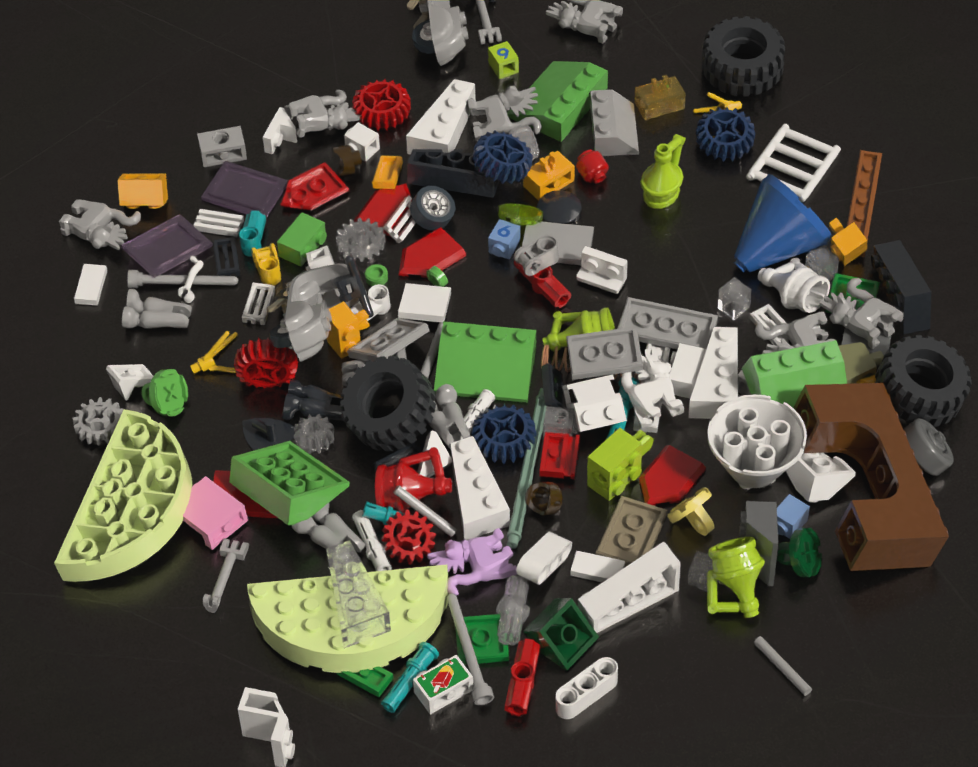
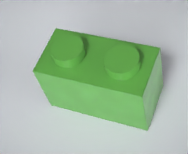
M301 213L277 241L279 257L302 267L307 261L306 253L316 250L319 245L325 242L327 237L325 222Z

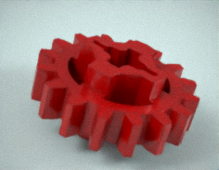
M406 510L403 516L401 513L396 512L394 518L390 517L386 522L388 525H385L382 529L386 534L382 536L381 541L387 542L384 550L391 549L390 557L399 556L400 563L404 558L407 559L409 564H412L414 558L421 562L423 555L427 557L431 552L430 549L435 545V542L432 540L435 538L436 533L430 532L433 524L426 525L427 517L418 518V511L413 516L410 515L409 510ZM397 527V535L393 537L394 528ZM421 537H424V543L421 547L420 539Z

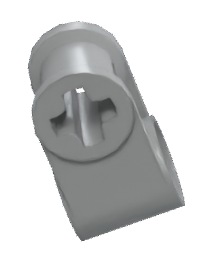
M545 235L526 246L520 247L514 254V261L522 265L525 274L528 276L535 275L539 271L554 265L559 260L556 238Z

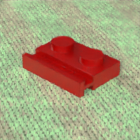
M545 432L540 476L564 478V476L575 479L580 435L573 437L569 436V434Z

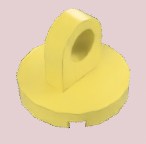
M706 487L698 490L693 497L686 498L667 514V517L672 523H675L686 516L694 529L699 534L706 536L714 529V523L702 504L712 496L711 492Z

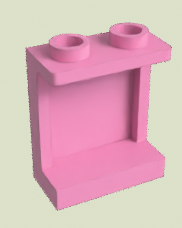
M206 476L191 487V495L186 511L183 514V521L199 532L204 538L205 545L213 550L224 538L229 537L248 521L245 507Z

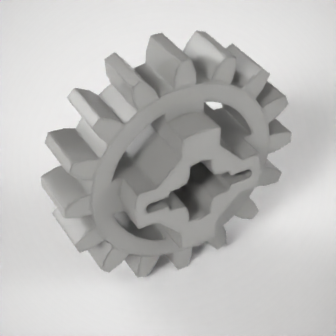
M101 397L95 403L90 399L89 405L82 403V411L76 410V417L73 418L75 433L79 434L80 440L87 439L88 444H91L93 440L96 441L97 445H100L102 440H105L108 444L109 438H111L121 417L123 408L120 409L118 402L112 405L111 399L103 402Z

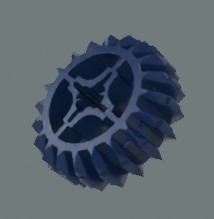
M718 106L716 111L710 109L708 114L704 113L702 118L699 119L695 133L697 144L700 145L701 151H706L707 156L713 155L714 160L720 157L723 162L726 158L733 162L735 156L741 159L743 154H747L749 148H752L755 139L754 123H751L750 117H745L744 111L737 113L736 108L732 111L729 110L728 106H726L725 110H721Z
M495 130L493 133L487 132L484 136L481 135L474 146V166L479 167V172L485 173L486 178L491 177L494 181L500 180L502 184L505 181L509 184H512L513 181L519 183L521 179L527 176L532 167L533 155L530 153L531 148L526 147V142H521L520 137H513L512 133L508 135L504 131L498 133Z
M505 403L502 408L494 405L493 410L486 408L484 414L479 413L478 420H474L472 436L484 455L485 460L492 457L494 463L498 459L503 464L509 459L514 463L516 457L523 459L526 449H531L528 441L532 444L535 443L536 430L534 420H531L529 413L524 414L523 408L516 410L515 405L507 408ZM517 428L522 432V435L517 433ZM487 432L491 434V439L486 435Z

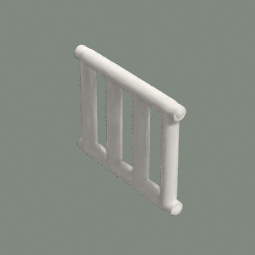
M783 124L753 164L746 178L748 180L756 179L761 181L767 176V174L760 172L765 164L807 182L805 187L800 189L781 181L799 197L798 199L801 202H805L837 157L841 148L838 145L829 146L789 129L787 124ZM785 136L826 153L827 156L822 161L780 142ZM775 150L817 168V170L811 175L770 156Z

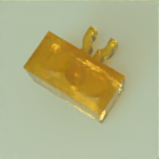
M663 75V80L657 81L656 78H653L650 84L635 88V104L644 120L685 109L686 93L675 76L669 78L667 75Z

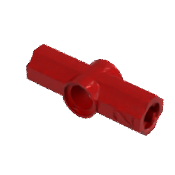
M514 261V266L532 283L534 292L543 294L555 307L561 308L567 304L571 298V293L552 275L550 266L535 275L528 276L525 274L522 265Z
M532 639L519 641L515 661L511 668V679L504 708L505 711L515 716L527 714L531 690L534 687V676L541 646Z

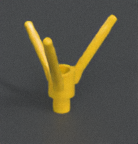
M710 92L707 93V96L720 103L718 106L721 110H725L726 106L732 111L735 108L737 110L742 108L740 101H728ZM718 106L694 109L693 112H709L710 109L716 111Z
M226 331L208 353L197 359L198 362L190 365L193 373L208 369L210 371L236 373L235 368L217 366L213 357L225 348L238 333L234 332L228 337L229 332Z

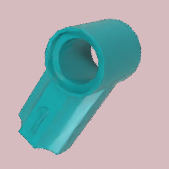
M251 210L249 214H246L244 226L239 232L241 250L246 256H252L251 248H262L261 239L266 216L260 213V211Z

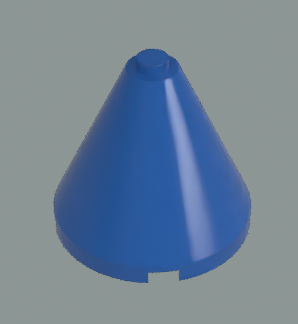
M768 174L761 180L734 254L736 259L734 264L742 272L745 270L753 272L825 246L833 237L819 217L810 208H807L790 188L771 174Z

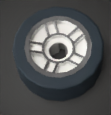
M426 186L421 188L413 198L410 205L411 216L418 225L427 230L444 228L454 215L455 203L451 195L444 189L437 186Z

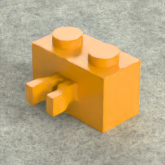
M552 151L545 158H540L539 162L531 167L527 176L523 179V186L539 200L544 194L558 191L572 183L575 179V166L559 151L555 153Z
M122 174L118 179L120 206H126L129 209L139 208L140 206L156 209L164 206L168 200L166 174Z
M837 218L829 223L830 229L835 234L831 238L830 248L832 251L830 253L837 263L841 261L845 266L867 251V239L854 222L846 228H843Z
M344 301L329 309L332 322H330L331 331H329L327 342L341 359L348 356V349L361 342L360 330L370 327L366 320L369 318L366 311L363 309L354 314Z

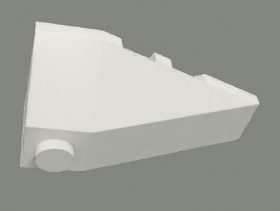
M804 452L799 460L786 470L795 489L808 502L829 500L855 477L856 473L845 461L837 456L832 459L824 453Z

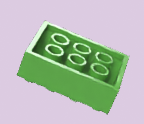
M553 61L531 85V87L536 88L532 93L538 94L536 98L532 99L537 100L538 104L530 105L533 111L524 109L526 114L523 115L519 112V117H516L512 109H510L507 115L517 122L525 117L534 116L540 120L542 126L541 133L562 142L590 110L591 91L607 90L608 70L590 62Z
M443 321L434 385L435 394L440 386L449 384L455 388L457 396L478 398L481 391L486 389L495 395V400L528 403L536 353V330Z
M836 340L751 356L742 367L751 395L770 396L771 400L781 404L785 402L792 408L805 385L847 384L845 364Z
M291 441L236 455L231 460L229 483L287 525H294L297 522L309 519L348 488L350 483Z

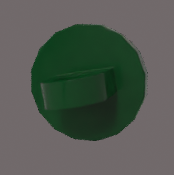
M812 528L796 529L791 536L790 542L778 544L776 561L792 566L799 577L815 576L822 563V553L818 551V546H821V542L817 533Z

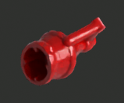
M436 447L401 458L398 464L386 466L382 464L377 466L375 476L376 505L386 508L391 506L393 510L403 513L411 506L393 493L398 485L418 500L434 493L440 496L452 492V480L444 476L440 452ZM431 460L435 478L425 477L410 466Z

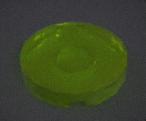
M503 204L499 206L498 216L504 221L506 217L511 218L510 222L514 224L534 225L537 222H542L543 211L523 204Z

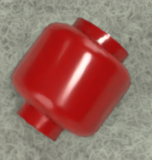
M587 150L578 156L576 168L585 182H595L597 184L606 178L605 174L609 170V165L599 151Z

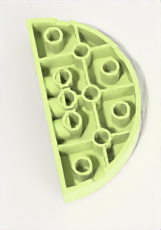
M123 410L54 562L63 581L98 580L127 571L160 550L184 520L183 514L186 511L191 495L192 477L180 444L172 432L161 422L157 423L151 420V417L146 414Z
M447 565L247 584L251 614L256 627L263 634L264 640L275 651L294 663L307 668L311 665L322 668V671L341 673V671H351L354 673L365 669L373 670L374 667L389 665L388 661L399 656L404 658L418 649L419 644L426 642L440 624L441 616L448 604L447 596L449 595L447 592Z

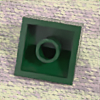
M555 598L523 631L528 639H532L540 644V653L564 670H568L599 638L572 598Z

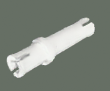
M483 389L477 400L468 407L464 421L469 433L472 432L474 420H478L479 413L484 414L485 409L495 400V395L489 390ZM458 432L452 435L454 442L463 439Z
M363 510L355 512L352 520L367 549V558L372 560L376 571L392 570L385 555L384 545L380 544L369 518L362 516Z

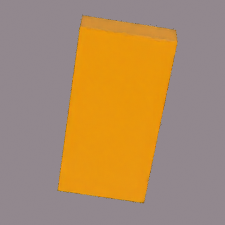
M380 156L372 181L373 188L395 189L403 164L401 156Z

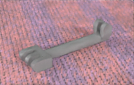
M476 0L483 29L478 30L480 44H485V38H488L489 43H493L494 36H496L497 42H501L499 27L492 28L485 1Z
M223 539L219 551L220 556L226 558L212 594H205L203 597V606L207 611L215 613L218 609L235 559H245L249 547L248 543L243 542L240 550H238L239 541L233 540L231 548H229L230 539Z

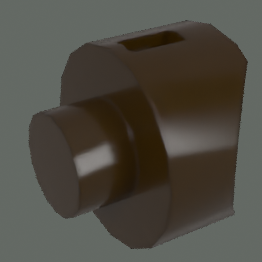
M349 145L332 148L333 152L340 158V164L336 172L337 176L355 174L354 166L362 165L359 150L351 152Z
M540 482L531 485L527 489L525 501L534 512L540 515H551L560 509L563 497L560 488L555 483Z

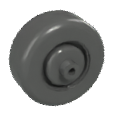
M918 418L903 428L919 467L926 473L937 476L953 464V454L945 441V436L940 431L938 432L929 422Z

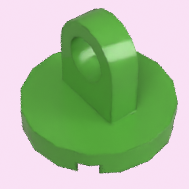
M160 370L155 373L150 383L143 386L142 397L158 414L162 416H176L183 411L184 407L182 406L184 402H187L188 387L184 377L179 375L176 370Z

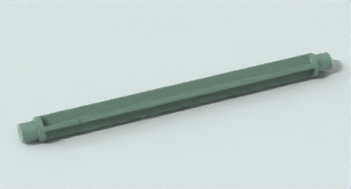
M543 388L539 390V395L536 397L532 418L536 430L535 443L532 444L528 441L531 449H526L513 514L509 531L507 532V546L512 549L517 548L518 542L521 540L524 516L527 509L525 496L527 489L532 485L534 468L548 408L544 404Z

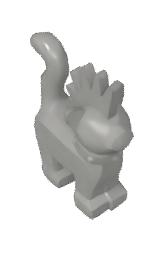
M567 0L571 3L568 4L565 1H561V5L554 2V7L549 6L548 10H546V15L560 19L559 25L562 28H572L574 31L578 30L584 34L593 35L602 44L607 40L606 30L608 29L613 32L617 28L614 17H621L623 14L621 6L600 0ZM572 3L584 6L582 12L578 10V5L573 7Z
M509 86L504 93L489 96L481 101L476 102L473 98L468 99L472 116H487V122L482 124L479 121L473 123L476 140L487 132L493 133L494 130L498 133L504 131L505 134L523 131L529 125L533 126L535 134L540 133L542 127L540 120L534 116L525 117L519 122L512 123L507 115V111L512 109L516 117H519V112L525 115L524 109L533 111L530 105L538 104L537 100H532L538 96L537 93H532L536 88L531 87L519 92L515 86Z
M342 90L335 91L337 97L329 95L318 97L312 95L284 106L291 120L294 116H297L299 128L296 129V133L299 137H304L305 132L321 131L326 128L329 130L333 128L338 130L344 129L348 125L347 122L358 121L361 115H356L355 109L349 108L348 103L345 102L347 96ZM325 105H331V108L326 110Z
M75 200L71 206L72 213L81 214L82 216L76 218L72 215L64 214L59 223L61 226L60 230L64 236L75 234L79 238L90 241L96 249L109 245L119 250L118 244L124 245L125 243L122 239H127L126 230L124 228L120 229L119 224L114 225L110 221L115 219L122 225L133 226L140 221L141 213L136 211L133 216L127 217L124 212L109 208L104 203Z
M853 278L847 283V292L852 297L864 302L861 307L856 310V300L850 302L851 296H848L845 300L843 293H840L838 296L831 293V299L824 296V301H819V305L832 313L830 320L833 324L843 325L854 334L865 338L868 341V346L874 349L880 344L877 339L880 331L876 326L884 330L883 334L889 337L895 332L893 321L901 322L904 314L892 305L874 298L866 290L857 289L856 287L861 284L862 280Z
M824 312L811 314L788 324L775 325L769 331L763 328L761 322L757 323L755 327V333L763 340H772L779 335L785 334L792 343V346H790L783 338L781 343L775 340L774 345H766L768 350H764L762 354L835 341V339L826 340L828 332L820 329V324L827 323Z

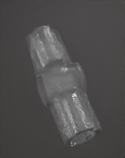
M512 575L507 579L504 597L499 601L496 612L501 615L497 633L499 636L498 641L504 645H515L520 641L522 624L530 613V607L526 605L529 587L527 584L528 579L522 576Z

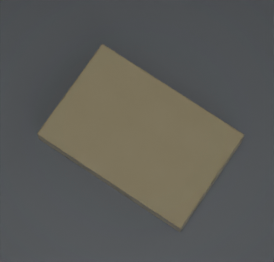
M621 496L596 550V555L625 561V567L652 550L667 516V510Z

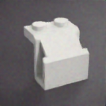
M613 375L562 386L567 409L574 408L579 432L627 421L621 395L614 392L610 380L614 379ZM569 389L573 390L577 402L571 403Z
M245 687L238 707L242 735L270 741L275 766L286 767L288 759L293 758L295 744L292 743L293 731L289 728L288 718L284 714L276 694Z

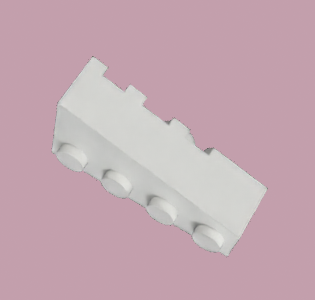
M455 79L406 135L407 154H411L413 149H442L443 153L454 151L471 113L468 99L473 98L475 100L474 83Z
M713 328L690 398L689 418L712 419L720 406L738 397L737 328Z
M471 436L450 443L464 540L493 532L497 528L502 529L510 526V509L474 437Z
M662 542L591 591L583 594L578 599V608L596 633L679 591L680 561L666 543Z

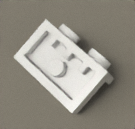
M585 246L581 253V269L576 279L617 294L627 279V260Z

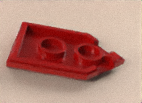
M324 162L287 182L281 206L313 210L348 192L349 188L329 165Z
M407 184L397 185L395 189L376 190L356 216L354 223L392 237L383 227L404 198L407 196L411 197ZM406 206V208L403 210V212L391 226V229H394L396 225L399 223L401 218L409 209L408 206Z
M441 227L437 228L402 250L399 276L412 274L428 278L427 271L432 266H436L443 271L464 258L466 252Z
M665 446L639 477L644 503L653 506L669 502V504L679 503L706 471V467L702 462L673 446Z

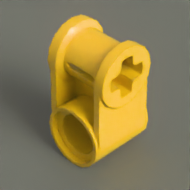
M274 243L259 249L251 248L253 261L263 284L277 285L281 281V272Z

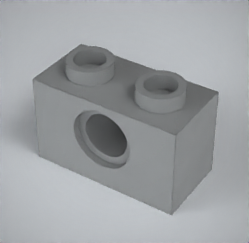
M241 126L197 134L204 167L247 160Z

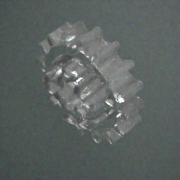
M358 218V222H354L351 219L349 220L350 225L343 223L342 230H337L336 243L338 251L343 252V257L345 258L351 255L354 257V260L358 257L362 262L364 257L371 260L372 254L378 256L380 255L379 249L384 250L385 234L383 227H378V222L371 224L369 218L365 222H362L361 218Z

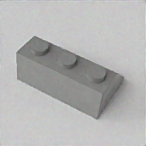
M614 90L591 91L590 110L594 151H599L602 156L639 154L634 104Z

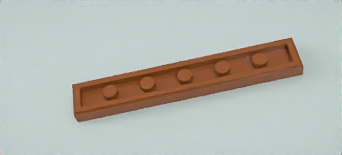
M860 150L847 226L854 222L868 241L882 153ZM865 251L863 254H861L860 256H861V257H865L866 251Z

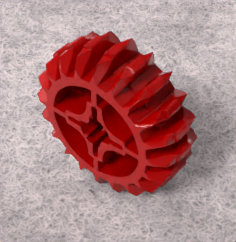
M376 79L375 83L368 81L366 86L361 85L360 90H356L352 100V108L355 109V114L361 115L358 121L364 126L368 125L369 129L376 127L378 131L380 128L387 130L390 126L396 128L397 124H402L403 120L407 119L408 113L411 110L410 97L406 88H402L401 83L395 85L394 80L387 82L384 79L383 82H378Z
M258 338L255 342L249 340L248 344H242V348L237 349L234 367L236 376L240 378V382H245L246 386L254 385L255 388H273L274 386L281 387L283 383H290V379L295 378L298 361L293 349H289V347L276 348L269 338L266 340Z

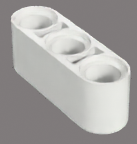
M552 532L546 533L523 555L518 563L516 573L537 584H541L566 560L571 551L572 542Z
M608 657L601 658L559 688L556 692V713L563 719L574 718L612 690L618 682V665L616 661ZM569 701V702H571V703H570V704H565V703H563V702Z

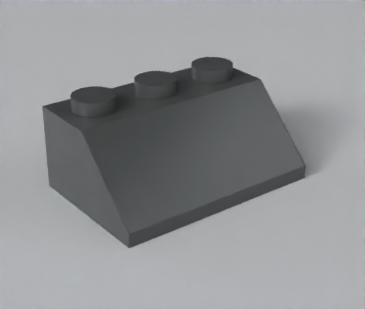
M746 501L745 511L740 513L739 538L749 536L755 538L756 549L765 561L758 578L768 586H773L778 550L777 503Z

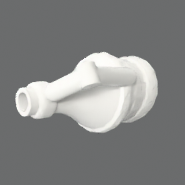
M792 258L791 262L776 269L762 268L758 273L759 281L765 286H773L779 291L781 302L788 309L797 308L806 313L814 312L821 307L819 301H824V296L829 294L830 282L828 279L800 263L798 258Z

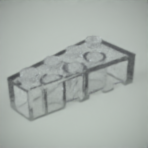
M350 540L327 548L328 568L343 648L391 631L389 611Z

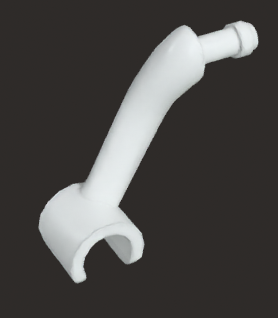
M195 256L190 257V260L195 265L190 269L185 285L178 290V295L181 298L184 297L186 303H191L194 300L195 296L190 288L196 274L203 267V262L198 261Z

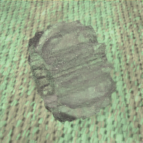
M526 124L519 125L509 131V134L512 133V136L515 138L520 137V141L526 142V147L531 148L530 153L533 155V160L539 157L538 144L530 126Z
M309 414L308 419L300 418L299 424H295L294 440L301 449H307L309 454L312 451H317L320 454L321 449L328 450L329 444H332L334 441V426H332L328 417L321 418L320 414L312 417Z

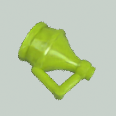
M675 134L668 144H659L654 152L655 163L649 166L642 174L640 182L644 190V202L653 209L666 208L673 204L679 196L684 176L678 165L682 145L685 143L686 138Z
M603 308L600 311L590 312L588 310L574 313L555 312L553 314L554 321L551 332L547 337L543 338V344L549 345L550 350L555 352L556 346L558 351L561 347H568L566 336L615 330L610 310ZM564 322H573L571 326L560 333Z
M750 536L735 538L711 547L708 550V555L712 559L713 570L707 572L708 612L714 614L716 612L741 611L745 618L758 615L759 602L754 595L756 579L765 561L756 549L755 538ZM717 580L729 587L737 595L739 603L717 602Z

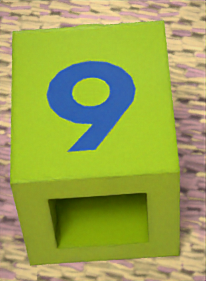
M508 41L488 48V63L499 79L519 73L518 56Z

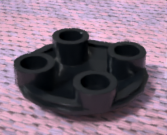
M563 190L544 194L537 204L538 214L545 222L566 224L576 222L580 218L582 209L581 202L577 196Z

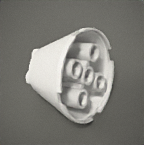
M744 395L727 401L716 410V414L708 426L710 449L743 489L760 488L773 483L776 478L799 460L806 445V428L800 415L787 403L781 404L771 400V397L766 395Z

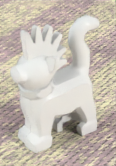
M654 347L652 348V355L645 349L646 358L641 355L643 370L635 371L636 374H639L638 380H649L648 382L634 385L632 382V372L621 373L622 386L629 395L641 429L652 425V419L648 418V416H661L659 407H655L660 404H664L673 417L684 413L681 400L675 399L674 388L671 382L672 377L669 375L671 365L668 362L663 363L659 361Z

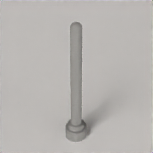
M128 270V288H138V286H143V284H185L188 275H143V272L138 270ZM195 276L192 285H236L238 278L235 276Z
M451 593L447 596V601L470 673L473 676L474 687L472 697L476 705H484L494 699L493 691L487 683H484L457 596Z

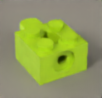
M617 429L588 456L587 486L608 501L615 495H620L630 481H635L642 472V456L652 447L653 438L646 435L642 430L631 436L623 429Z

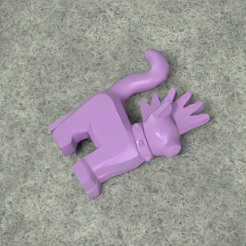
M500 528L495 529L493 535L487 537H475L461 542L449 540L445 544V550L429 553L427 557L432 559L430 560V565H447L448 572L453 569L454 574H456L458 568L461 572L464 571V562L470 563L472 573L466 575L456 574L448 578L447 592L449 594L453 593L456 596L459 594L456 588L458 584L468 586L479 581L504 579L517 575L516 565L508 564L509 559L513 556L509 546L503 547L502 552L493 553L502 549L500 540L504 538V535Z

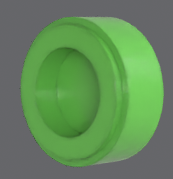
M371 265L365 271V280L370 286L384 285L388 281V271L382 265Z
M432 266L427 271V277L434 286L444 287L448 284L446 275L438 267Z

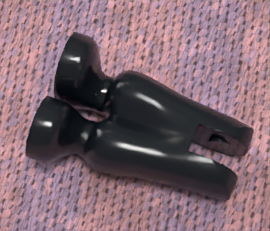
M291 379L284 402L283 420H291L297 411H301L305 418L343 421L340 401L344 399L341 397V394L329 392L315 385L303 386L298 380Z

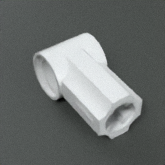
M380 284L372 286L368 291V298L374 312V317L375 315L387 313L391 308L386 286ZM360 301L350 308L354 314L363 310Z

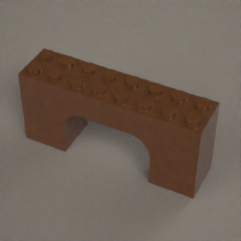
M884 384L805 385L793 407L802 418L806 428L807 438L803 452H839L851 456L862 466L875 496V499L852 500L835 529L850 571L931 567L949 537L948 530L942 522L939 509L933 501L931 490L925 482L923 472L919 468L914 451L910 447L906 432L901 426L898 413L892 405L890 395L887 393Z

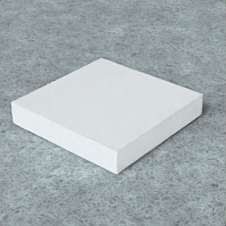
M406 283L398 310V318L443 322L451 296V287Z

